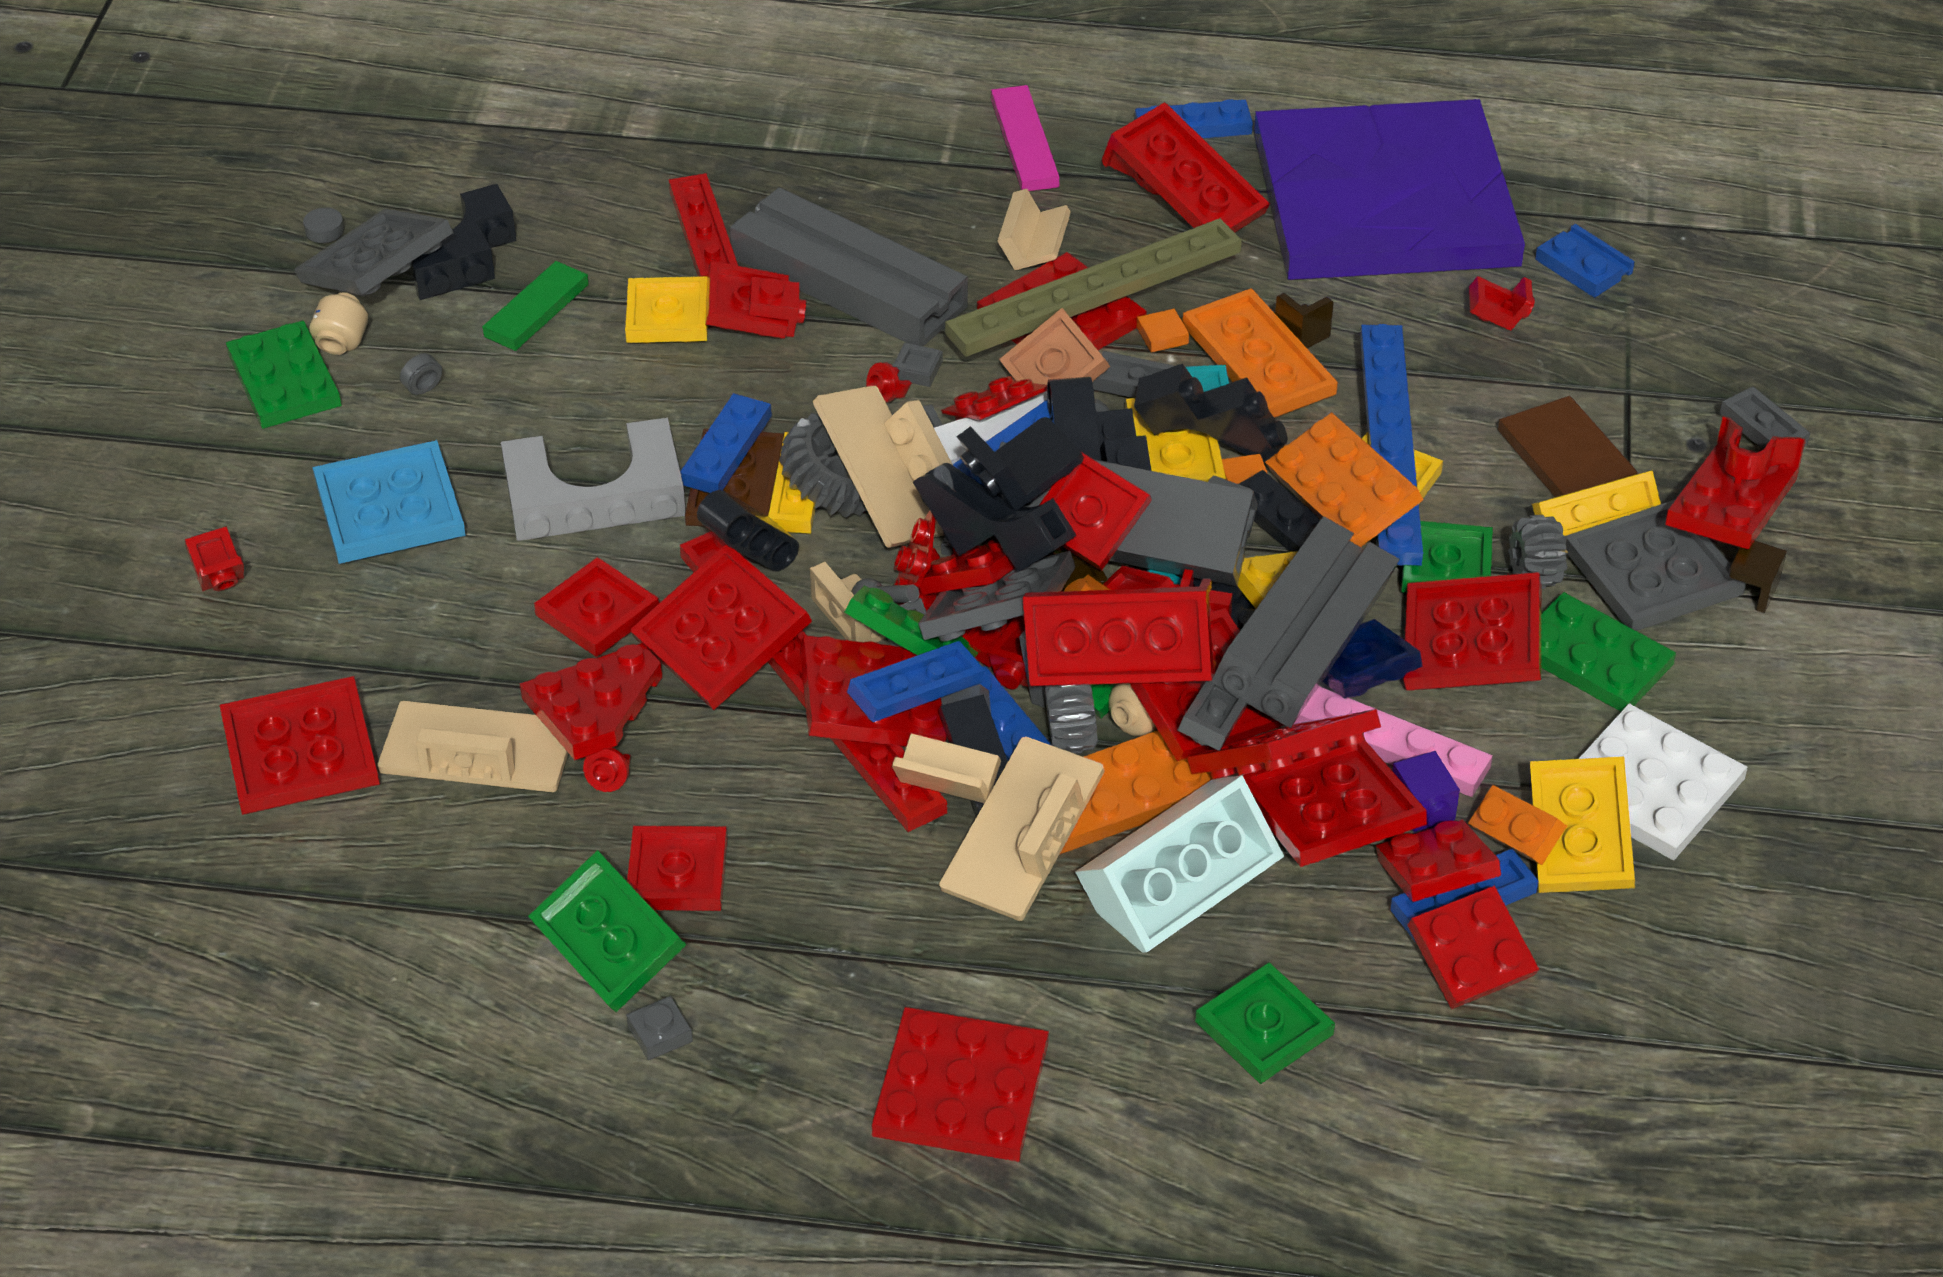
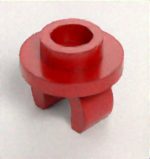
M887 362L875 363L870 368L866 379V386H877L886 403H890L895 397L904 398L912 383L910 380H899L898 373L900 370Z
M604 748L603 751L587 756L583 764V772L587 782L593 788L602 792L618 790L628 778L630 755H622V753L614 748Z

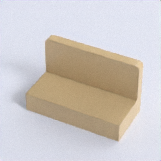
M1028 189L1013 192L997 241L1014 270L1045 263L1057 258L1071 214L1067 205L1040 212Z
M826 562L810 568L811 598L846 640L877 643L887 638L844 613L851 598L854 596L851 592L853 586L862 580L857 574L840 579Z
M911 733L904 757H895L892 767L900 782L985 803L993 789L1001 760L998 755Z

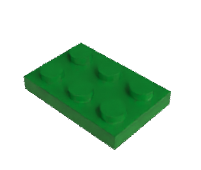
M304 320L226 342L229 358L262 429L342 406L340 394Z
M1565 592L1541 614V668L1620 712L1628 704L1635 706L1674 665L1676 652Z
M598 850L528 916L615 1012L622 1008L686 946V943Z

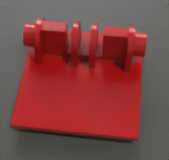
M1011 376L1002 377L988 384L989 389L979 394L977 392H968L954 398V405L941 411L942 414L955 416L956 420L963 418L982 420L1047 391V385L1032 383L1031 379L1016 381Z
M930 510L925 519H917L912 529L910 544L908 547L901 546L894 562V570L899 571L894 585H916L919 589V598L922 599L926 612L936 599L937 593L922 595L919 585L926 573L932 569L931 562L940 558L936 549L933 548L936 519Z

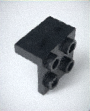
M1048 417L1040 418L995 452L971 426L956 436L966 451L960 457L975 477L978 476L993 497L999 493L1015 511L1035 500L1040 493L1062 477L1070 474L1084 460L1080 449Z

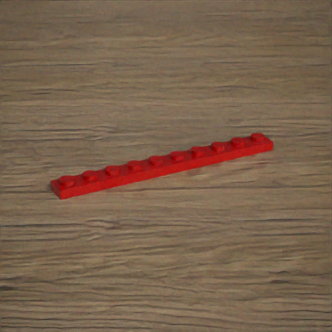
M710 531L680 544V556L694 573L721 549L725 543ZM802 630L768 661V664L806 708L800 654L803 635H806V633ZM830 738L907 832L947 814V801L940 792L900 782L892 764L895 757H904L905 751L901 746Z

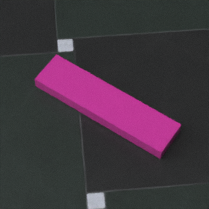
M1028 85L991 89V102L1021 190L1035 191L1059 187L1060 176Z

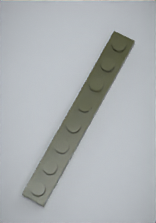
M1219 218L945 321V334L962 354L967 357L1033 332L1061 308L1072 317L1241 252L1242 240Z

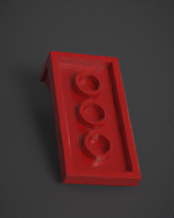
M1166 102L1113 132L1110 135L1102 157V163L1105 167L1110 166L1134 178L1148 192L1161 196L1193 228L1220 218L1235 233L1264 215L1270 205L1249 182Z
M1723 416L1717 445L1668 509L1665 525L1749 550L1797 480L1806 439L1801 437L1773 436L1762 451L1754 452L1739 447L1743 427L1739 426L1731 418Z
M1203 578L1199 587L1025 593L1023 596L1030 686L1212 681L1217 670V662L1213 660L1209 607V592L1212 588L1211 579Z

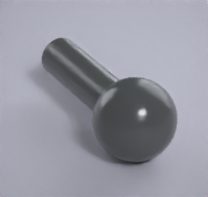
M872 578L858 581L851 591L855 595L864 585L869 588H878L888 593L893 598L894 603L916 602L919 598V589L916 585L882 586L880 582Z

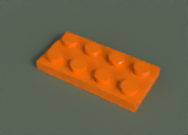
M1252 288L1183 313L1182 322L1190 335L1217 365H1226L1227 375L1232 382L1248 378L1257 392L1260 391L1264 395L1268 409L1274 418L1337 394V380Z
M1332 412L1316 422L1290 444L1281 448L1278 453L1265 462L1270 472L1320 520L1324 516L1353 532L1354 534L1350 541L1360 547L1424 500L1415 485Z
M1158 730L1084 756L1103 764L1105 772L1060 854L1150 822L1211 781L1210 772L1191 774L1188 759L1177 761Z

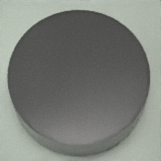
M332 208L312 210L303 219L306 237L316 243L335 241L344 232L342 215L339 211Z
M427 353L419 354L404 365L400 373V381L410 393L414 395L424 394L432 390L440 381L442 366L432 355Z

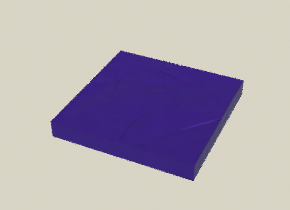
M1480 99L1371 105L1370 107L1363 105L1255 111L1254 137L1288 280L1522 266L1525 242Z

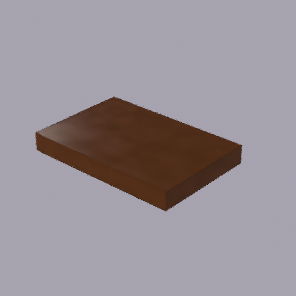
M1571 396L1499 419L1498 431L1554 497L1638 474L1636 469Z
M703 429L701 440L703 439V437L709 429ZM761 432L723 489V491L769 516L784 433ZM690 488L685 511L686 526L706 527L698 520L697 511L702 500L710 493Z

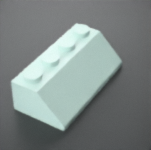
M1243 775L1212 779L1075 871L1096 912L1137 949L1145 953L1275 864L1284 855Z

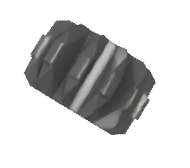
M1530 515L1528 518H1520L1519 521L1514 522L1512 533L1508 537L1510 542V549L1508 550L1510 554L1509 566L1513 569V574L1540 572L1542 589H1546L1547 586H1555L1556 583H1561L1564 578V571L1568 567L1566 555L1569 553L1566 550L1567 537L1563 535L1562 524L1557 522L1554 516L1545 517L1544 515Z
M1091 684L1047 685L1045 696L1052 746L1074 754L1094 750L1098 737Z

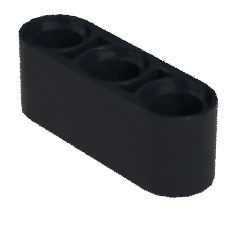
M1092 378L1048 379L1047 402L1049 419L1082 453L1093 460L1101 461Z
M716 490L708 494L700 503L697 518L704 526L726 545L773 571L784 570L798 555L799 543L794 537L769 516L723 490Z

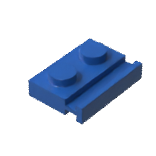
M1577 224L1572 225L1571 231L1568 233L1563 231L1537 247L1535 260L1594 298L1619 283L1623 275L1629 276L1633 274L1635 261Z

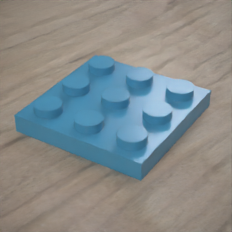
M437 440L313 467L315 482L339 564L466 536L464 522Z

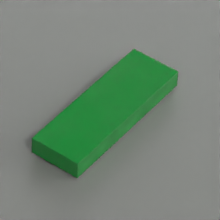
M555 261L482 326L484 337L514 351L518 350L589 285L588 274Z

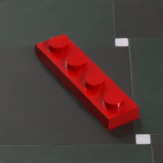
M707 173L669 179V191L698 277L707 276L710 261L738 266Z

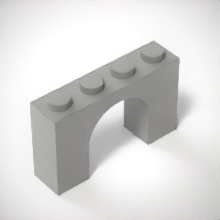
M668 417L626 423L631 460L630 467L616 480L599 486H575L558 479L548 466L543 436L502 441L504 470L517 541L685 516L683 482Z

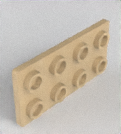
M877 386L818 395L813 400V405L885 546L891 548L910 543L915 522L918 518L925 519L930 510L923 502L913 481L943 463L952 464L920 400L906 402L892 415ZM937 520L934 538L944 536V532Z
M401 701L377 765L379 772L383 774L555 792L559 786L568 752L536 715Z
M1026 736L1022 737L939 883L941 890L981 907L1022 921L1105 772L1103 764Z

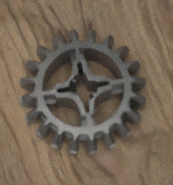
M811 413L808 418H801L798 423L794 424L783 440L779 462L783 465L781 474L790 478L789 488L799 489L801 499H810L814 502L815 509L819 506L825 507L830 516L836 511H839L845 518L851 513L861 516L867 509L820 416Z

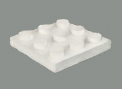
M1631 704L1624 708L1579 757V759L1624 756L1631 837L1673 861L1744 781L1748 768Z

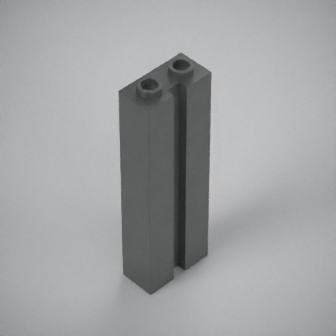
M780 187L758 203L755 213L749 211L742 218L737 219L730 227L731 245L736 260L754 269L789 275V281L799 282V291L906 343L924 346L945 328V321L956 318L968 307V276Z
M1001 442L999 448L1005 445L1006 442ZM1095 460L1150 494L1152 499L1109 561L1183 575L1184 570L1189 569L1194 570V578L1211 579L1213 582L1238 586L1246 554L1245 546L1247 538L1251 534L1258 506L1254 491ZM1054 484L1040 493L1035 500L1025 504L1023 507L1039 506ZM998 493L997 496H999L1005 501V499ZM1060 546L1056 549L1064 552L1069 551L1063 546Z
M1323 516L1228 647L1211 682L1233 696L1247 700V704L1291 728L1384 591L1400 559L1371 542L1367 544L1365 549L1350 541L1354 534L1353 532Z

